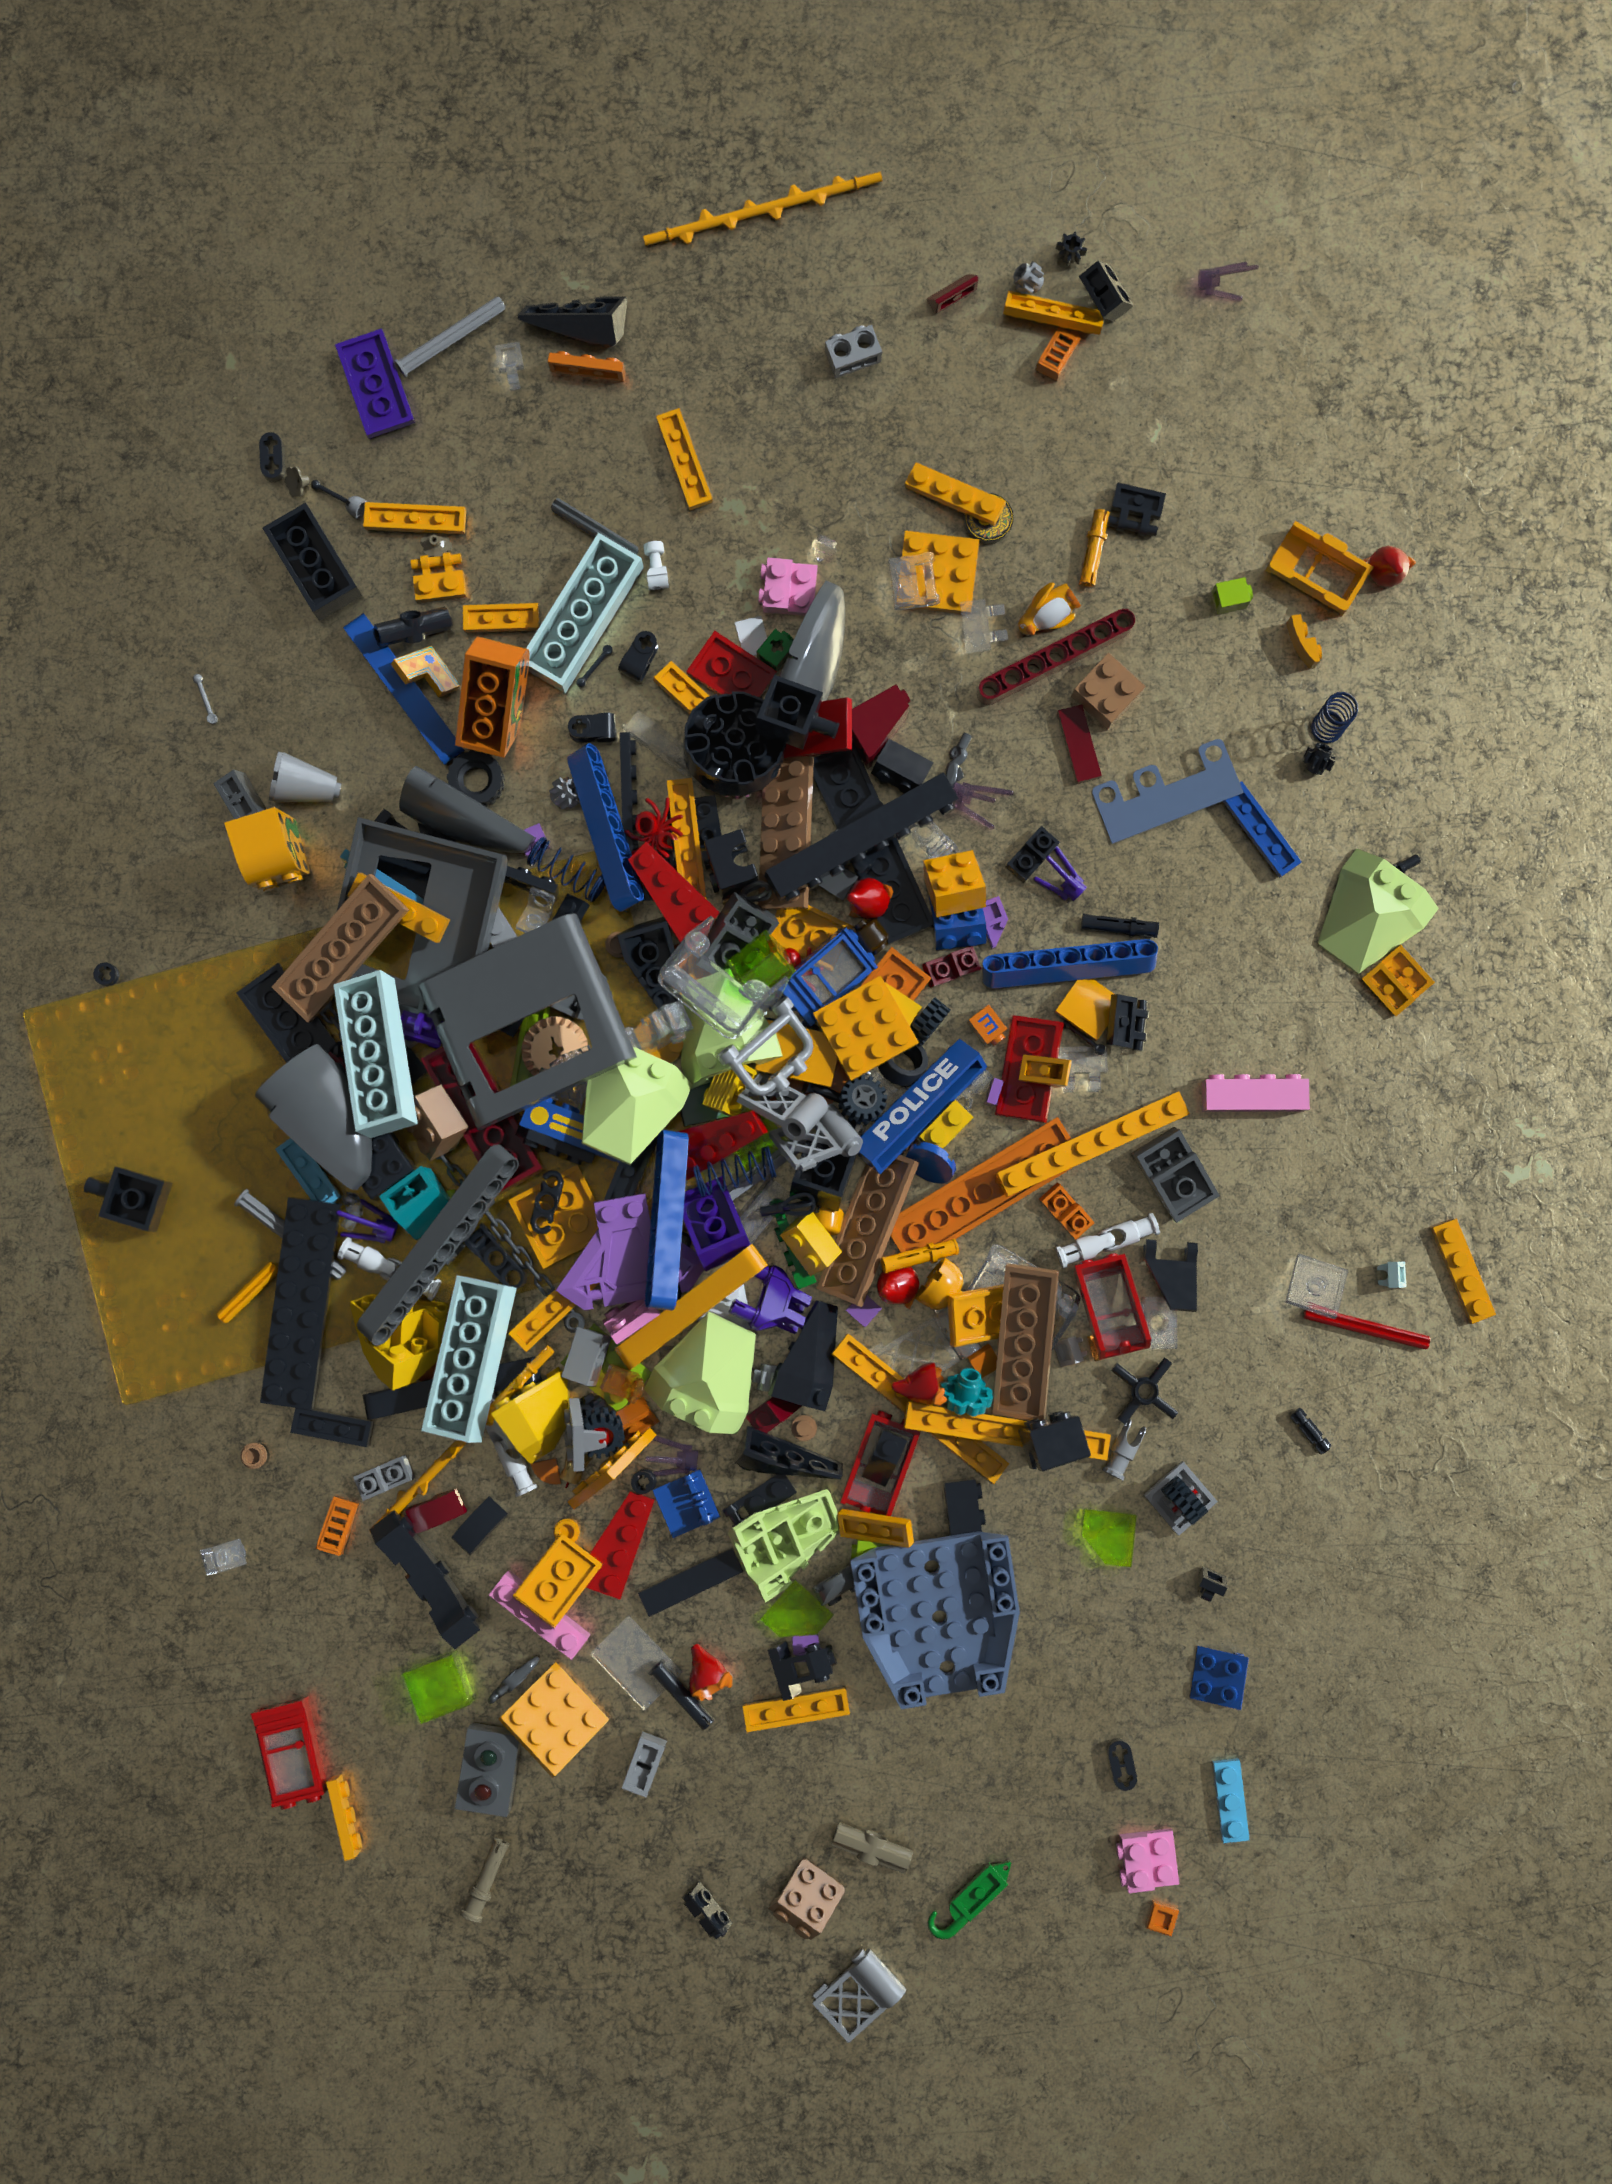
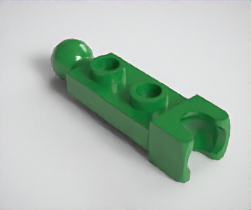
M773 1198L767 1205L778 1204L784 1200ZM785 1214L770 1215L776 1218L779 1227L774 1228L779 1243L784 1240L780 1234L789 1226ZM786 1244L788 1251L783 1253L788 1266L794 1265L795 1267L792 1275L798 1290L816 1283L815 1276H810Z

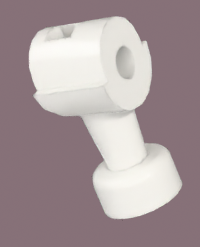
M650 541L643 545L644 554L650 557V569L647 572L649 590L669 588L667 568L662 566L660 558L664 553L663 542Z

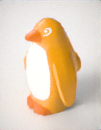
M1051 582L1036 593L1032 603L1018 621V627L1022 634L1034 635L1039 630L1062 628L1074 619L1075 614L1071 612L1075 608H1080L1081 604L1067 583L1053 588L1055 584Z

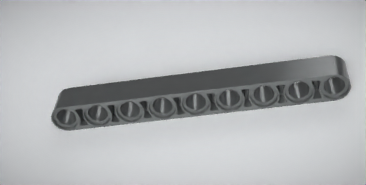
M493 1145L486 1151L358 1320L357 1329L373 1345H382L389 1339L517 1170L518 1160L501 1145Z

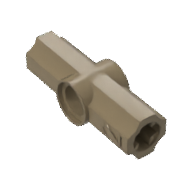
M840 1822L835 1829L831 1846L852 1853L859 1860L874 1866L880 1864L903 1874L908 1870L913 1850L889 1842L881 1834L869 1830L863 1832Z

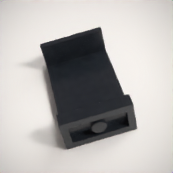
M383 809L374 820L407 829L397 822L386 809ZM380 856L377 866L378 870L424 899L431 871L430 863Z

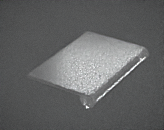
M629 1615L590 1653L644 1711L666 1690L653 1675L650 1676L648 1674L659 1661L664 1659V1664L676 1678L683 1673Z

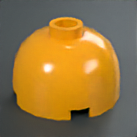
M942 1258L927 1276L928 1280L925 1285H921L915 1299L931 1309H945L948 1307V1295L962 1292L961 1288L964 1281L960 1269L947 1258Z

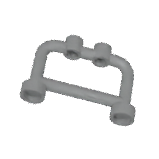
M788 996L780 999L771 1008L778 1018L742 1050L738 1052L735 1046L731 1044L716 1056L723 1066L728 1064L752 1094L758 1096L767 1095L774 1089L779 1093L790 1084L786 1079L792 1073L798 1076L808 1068L804 1062L812 1054L813 1040L791 1010L794 1004ZM789 1023L803 1043L802 1051L788 1060L786 1065L780 1071L774 1073L764 1085L756 1084L742 1066V1063L783 1026Z

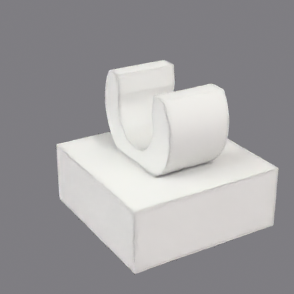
M1076 1336L1053 1342L1061 1367L1084 1361L1083 1357L1087 1355V1351H1080L1078 1343L1083 1341L1081 1337L1076 1338Z

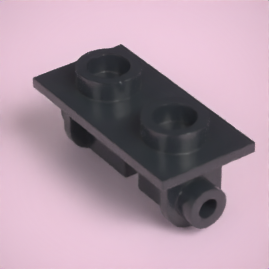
M699 1881L692 1891H688L682 1896L683 1904L695 1918L701 1913L704 1915L699 1920V1924L709 1937L713 1936L716 1940L720 1936H725L733 1922L729 1919L726 1911L721 1909L713 1899L710 1891Z

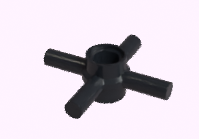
M1163 1358L1149 1377L1137 1379L1118 1363L1111 1369L1114 1374L1131 1386L1132 1399L1117 1417L1124 1425L1140 1405L1153 1404L1171 1419H1174L1178 1414V1410L1159 1396L1157 1383L1173 1364L1167 1358ZM1143 1384H1148L1151 1388V1393L1147 1398H1141L1138 1392L1139 1387Z

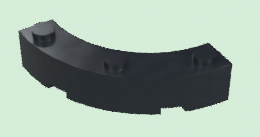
M393 1510L369 1529L374 1543L395 1566L400 1563L407 1573L405 1576L407 1582L422 1601L428 1602L432 1608L428 1613L439 1635L451 1647L457 1649L480 1631L476 1619L479 1617L476 1611L470 1605H467L448 1575L450 1569L443 1560L438 1561L422 1539L415 1534L413 1530L414 1525L406 1515L401 1517Z

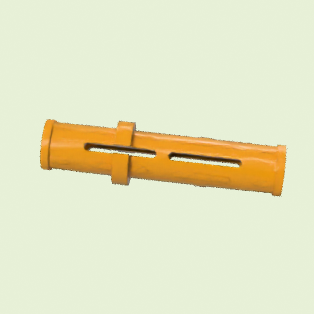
M1103 509L1094 510L1091 529L1087 532L1088 545L1079 584H1084L1085 587L1095 586L1103 542L1107 539L1105 532L1110 512Z
M956 1239L937 1244L927 1243L922 1248L881 1257V1267L886 1274L926 1262L936 1263L938 1259L959 1255V1247Z

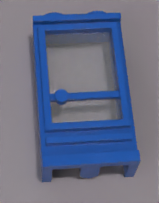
M841 928L783 977L772 989L775 992L781 991L785 997L788 996L794 1004L791 1010L797 1011L804 1019L801 1022L804 1027H811L816 1023L813 1012L846 995L878 966L874 962L875 957L871 952L867 953L858 943L857 934L851 929Z

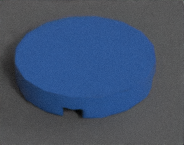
M921 1142L920 1145H916L915 1143L906 1155L907 1158L919 1162L915 1174L932 1183L944 1184L949 1182L956 1171L954 1160L951 1162L948 1158L949 1154L935 1144Z

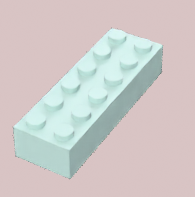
M597 534L526 649H529L530 653L528 672L566 694L643 570L641 557L602 534Z
M378 970L334 984L355 1131L373 1138L417 1125L395 979L385 972Z
M457 1275L421 1431L468 1443H482L517 1288Z

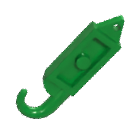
M1011 1861L993 1865L988 1863L951 1899L949 1910L954 1921L946 1929L939 1930L936 1928L934 1919L937 1912L933 1911L927 1922L930 1933L941 1940L950 1939L969 1921L971 1922L1008 1886L1007 1878Z

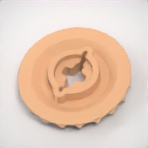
M548 1017L536 1022L527 1031L522 1042V1058L526 1068L533 1076L589 1050L587 1038L583 1030L573 1021L563 1017ZM551 1037L558 1047L562 1046V1050L559 1051V1061L554 1054H549V1051L552 1050Z

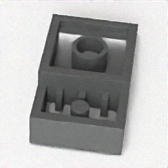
M733 892L704 942L696 962L697 966L712 974L732 968L742 982L766 950L765 942L779 924L776 916Z
M1176 1127L1171 1128L1131 1153L1152 1189L1176 1223L1220 1196L1197 1154L1192 1151L1181 1130Z

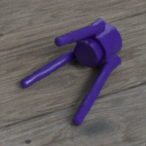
M1057 846L1054 850L1071 875L1069 876L1050 856H1046V860L1064 878L1065 881L1060 885L1064 890L1062 891L1039 877H1034V881L1058 894L1064 901L1068 897L1075 901L1087 886L1083 884L1084 880L1076 873Z
M360 1199L359 1203L382 1219L378 1218L376 1222H372L340 1210L336 1212L338 1216L373 1228L372 1233L376 1234L341 1232L340 1236L372 1240L385 1244L386 1241L392 1242L399 1224L393 1221L394 1218L385 1214L364 1199Z

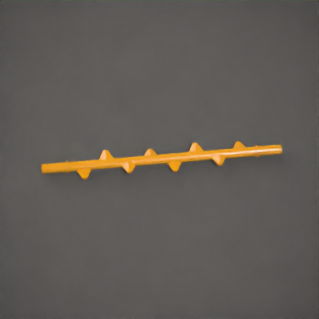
M876 172L858 178L855 176L854 179L846 181L840 176H835L832 185L802 192L795 185H791L788 197L758 205L751 200H746L743 209L718 216H713L706 209L701 210L699 221L670 229L667 227L666 230L644 235V244L648 246L666 240L672 241L673 238L679 237L689 245L695 232L721 225L734 230L737 221L768 213L777 221L780 220L784 208L809 201H814L819 206H822L828 196L854 189L859 190L861 187L882 182L881 172Z
M547 1345L530 1363H527L526 1368L490 1404L486 1421L487 1426L494 1424V1418L491 1414L497 1410L494 1405L507 1397L510 1399L533 1374L538 1373L537 1370L554 1354V1350ZM455 1440L406 1492L398 1491L396 1503L390 1509L387 1508L386 1513L375 1524L393 1510L399 1514L418 1494L426 1495L428 1483L451 1459L455 1458L456 1454L468 1442Z

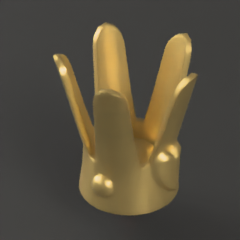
M566 1451L564 1469L561 1471L559 1478L567 1482L565 1488H568L569 1483L579 1484L583 1471H573L572 1461L567 1462ZM588 1454L584 1455V1469L592 1459L589 1458Z

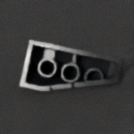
M627 296L595 297V302L587 304L580 303V299L572 300L571 303L564 304L562 307H559V304L555 302L525 306L518 314V320L590 344L612 347L624 335Z
M661 917L643 922L617 934L625 962L661 1014L669 1016L677 1023L682 1022L685 984L665 918Z
M818 1300L815 1301L801 1328L802 1332L796 1342H791L788 1350H790L788 1356L775 1369L768 1393L769 1396L826 1411L833 1387L835 1357L831 1353L836 1345L838 1306Z
M747 1426L735 1454L734 1463L746 1471L753 1470L758 1473L841 1480L843 1476V1463L750 1426Z

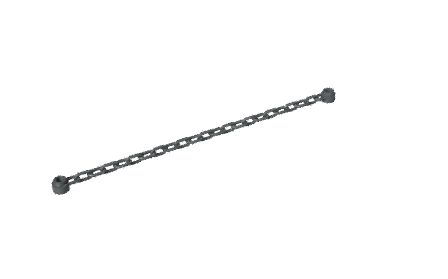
M330 1001L319 1014L327 1023L334 1024L340 1031V1024L337 1021L338 1014L332 1007V1001ZM329 1010L334 1015V1017L330 1016V1020L324 1014L327 1013ZM340 1031V1032H339V1038H340V1040L342 1041L341 1031ZM446 1154L435 1158L441 1159L445 1163L448 1176L455 1185L460 1187L467 1178L462 1169L456 1164H451L445 1157ZM454 1168H456L464 1180L460 1179L458 1182L450 1171L454 1172ZM488 1209L484 1214L491 1221L490 1228L500 1241H507L513 1249V1258L520 1267L531 1271L535 1276L534 1284L544 1296H548L555 1290L554 1285L545 1274L537 1273L532 1266V1257L522 1246L514 1244L510 1239L511 1231L501 1219H494ZM498 1223L507 1232V1234H503V1237L494 1228V1226L498 1227ZM520 1250L529 1260V1262L525 1261V1265L516 1255V1253L520 1254ZM542 1278L551 1288H547V1292L538 1283V1281H542ZM573 1309L570 1311V1314L562 1318L566 1330L571 1333H576L577 1327L573 1328L570 1326L569 1322L572 1318L578 1319L579 1324L577 1327H585V1318Z

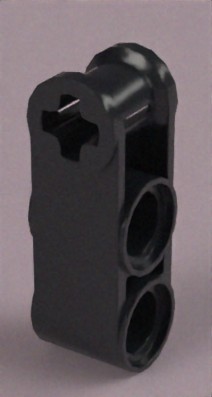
M481 1222L479 1228L464 1241L465 1245L480 1258L503 1285L517 1289L522 1288L527 1282V1273L501 1245L491 1230ZM496 1251L503 1255V1262L498 1266L493 1265L491 1262V1255ZM513 1270L520 1274V1281L516 1285H512L508 1281V1274Z

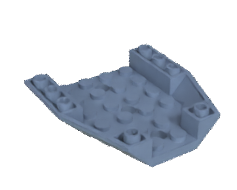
M977 1531L914 1541L910 1548L894 1545L876 1547L851 1560L863 1639L901 1709L927 1705L926 1697L977 1689L979 1697L1005 1693L1020 1614L1008 1535ZM934 1560L939 1564V1567L934 1572H928L924 1569L926 1562ZM936 1611H943L946 1613V1618L942 1622H935L932 1619V1615ZM944 1661H951L954 1664V1668L949 1672H943L939 1667Z

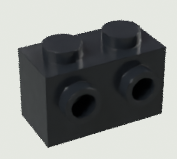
M889 739L879 755L871 774L875 775L880 781L888 782L897 787L905 794L923 784L934 762Z

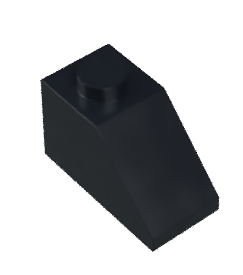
M882 1429L861 1477L886 1487L898 1464L907 1440Z

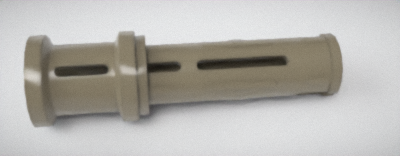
M493 1839L478 1880L468 1891L470 1895L467 1903L459 1913L467 1920L481 1923L483 1917L481 1914L485 1904L492 1897L490 1892L491 1886L506 1850L510 1845L506 1841L502 1843V1839Z

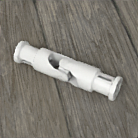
M1151 1212L1148 1213V1217L1134 1222L1132 1220L1102 1230L1098 1234L1100 1236H1084L1076 1239V1242L1064 1247L1056 1246L1055 1250L1059 1262L1064 1269L1067 1268V1264L1081 1259L1084 1261L1095 1258L1103 1249L1110 1252L1139 1242L1140 1238L1150 1234L1159 1235L1160 1230L1157 1220ZM1109 1231H1120L1123 1235V1242L1115 1246V1237ZM1076 1251V1253H1074V1254H1071V1255H1068V1256L1066 1255V1254H1069V1253H1071V1252Z
M349 1237L342 1243L337 1256L339 1259L345 1258L356 1263L358 1268L367 1272L381 1273L379 1275L386 1281L391 1278L397 1270V1266H400L402 1263L394 1258H388L387 1260L379 1251L369 1246L366 1248L352 1242V1239ZM436 1279L430 1283L423 1295L427 1296V1300L432 1301L442 1280Z
M493 1393L491 1403L495 1400L496 1393ZM494 1419V1424L492 1426L486 1425L485 1428L494 1444L507 1477H510L516 1489L515 1495L518 1497L537 1488V1485L533 1484L530 1478L525 1458L518 1452ZM506 1450H512V1457L506 1453Z

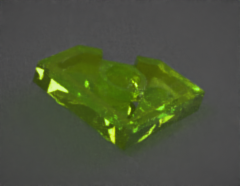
M1084 1508L1081 1535L1106 1565L1132 1567L1137 1515Z
M794 1579L760 1620L779 1637L817 1635L834 1614L825 1605L821 1606L819 1600Z

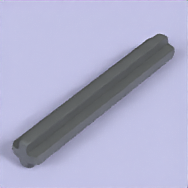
M556 498L551 505L552 512L591 536L596 537L600 533L638 555L639 548L563 500Z

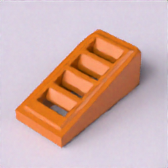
M1059 327L1038 360L1035 370L1057 381L1080 342L1081 337ZM1060 335L1072 341V344L1070 345L1059 339ZM1057 343L1068 349L1067 352L1059 349L1055 344ZM1051 351L1063 356V359L1051 354ZM1047 358L1058 363V367L1046 361Z
M336 1496L333 1497L315 1549L338 1556L344 1554L359 1503ZM337 1506L350 1510L349 1515L336 1511ZM333 1518L346 1520V1524L334 1522ZM330 1527L343 1531L342 1535L329 1532ZM327 1538L339 1541L338 1546L327 1543Z

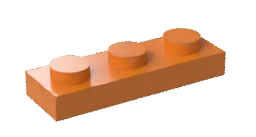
M564 351L549 352L548 365L550 372L624 382V363L616 358H606L604 360L596 359L588 354L573 356Z

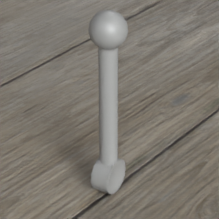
M195 674L193 682L198 686L208 713L207 721L210 724H215L218 718L211 710L202 685L203 677L200 674Z

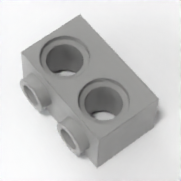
M872 325L867 327L858 326L850 333L844 335L836 334L825 341V353L835 378L882 362V350ZM862 342H866L870 345V347L861 348L859 347V344ZM837 351H844L847 354L839 357L835 353Z
M642 1732L622 1789L647 1798L667 1740Z

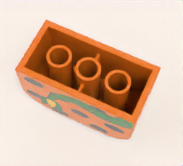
M482 637L475 638L465 653L455 746L503 758L506 756L515 741L522 719L530 658L529 649Z

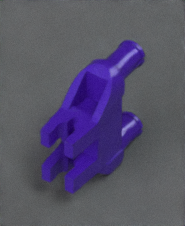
M776 1265L767 1266L754 1276L762 1280L763 1283L756 1308L735 1298L728 1314L749 1322L748 1325L755 1331L778 1327L796 1334L798 1328L803 1327L806 1317L800 1314L804 1312L805 1307L808 1308L810 1306L812 1297L796 1289L782 1268Z

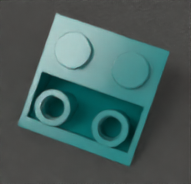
M423 1166L418 1167L379 1196L391 1216L415 1240L423 1236L450 1200L449 1195L432 1169Z

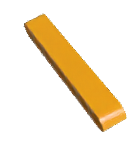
M751 1244L676 1302L673 1311H663L614 1349L630 1371L758 1274L768 1264L754 1245Z

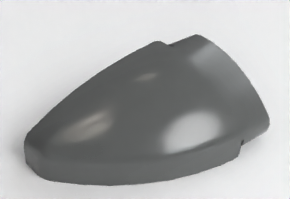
M827 580L822 585L789 649V655L793 658H787L779 676L823 692L821 701L828 700L833 690L843 652L846 611L844 592L840 586Z
M415 766L412 768L405 779L400 795L399 809L402 813L429 829L469 845L500 852L524 853L531 848L536 840V837L420 767Z
M315 1044L277 1070L257 1090L255 1097L270 1112V1119L299 1147L346 1187L358 1190L371 1173L372 1138L355 1131L347 1071L340 1063L335 1062L320 1045Z

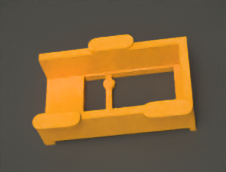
M1295 521L1265 571L1275 574L1343 616L1367 579L1373 566L1348 552L1347 544L1331 534L1326 533L1322 537ZM1308 546L1319 554L1314 557L1315 561L1306 576L1303 577L1293 569ZM1322 555L1355 574L1342 598L1308 579L1317 563L1322 560Z

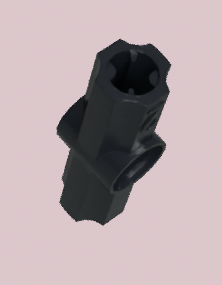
M445 606L425 612L416 610L406 611L400 614V618L374 624L373 635L380 648L400 642L419 643L425 640L427 635L450 630L452 619Z

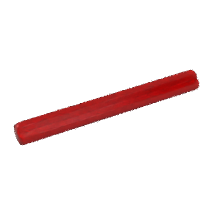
M1306 1306L1303 1317L1307 1320L1426 1350L1430 1345L1431 1338L1419 1333L1313 1306Z

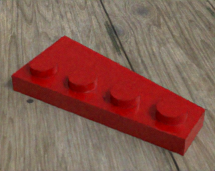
M645 842L628 861L686 950L720 912L656 850Z
M751 1110L676 1131L687 1133L689 1137L686 1179L690 1180L695 1177L694 1165L696 1166L697 1164L700 1173L707 1170L708 1161L713 1166L720 1162L721 1158H727L768 1133L759 1114Z
M634 1491L629 1492L590 1553L591 1556L603 1565L586 1588L621 1599L655 1501L654 1498L638 1494Z

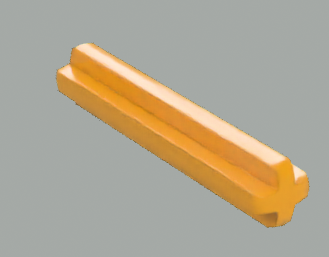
M268 1262L217 1312V1317L223 1323H228L278 1274V1266L273 1262Z

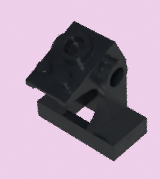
M784 1641L768 1649L783 1701L793 1699L802 1692L800 1683L814 1680L815 1683H821L830 1679L829 1675L833 1674V1666L837 1665L832 1645L827 1646L826 1642L821 1644L816 1642L805 1646V1652L790 1654L787 1641ZM806 1660L809 1673L797 1674L794 1662Z

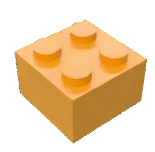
M973 850L923 860L924 882L936 918L986 907V886Z

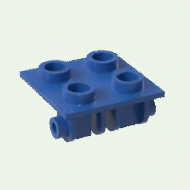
M700 1469L652 1490L672 1538L702 1525L710 1524L720 1518Z
M1198 1646L1190 1698L1241 1710L1249 1657L1241 1653L1234 1652L1233 1654Z

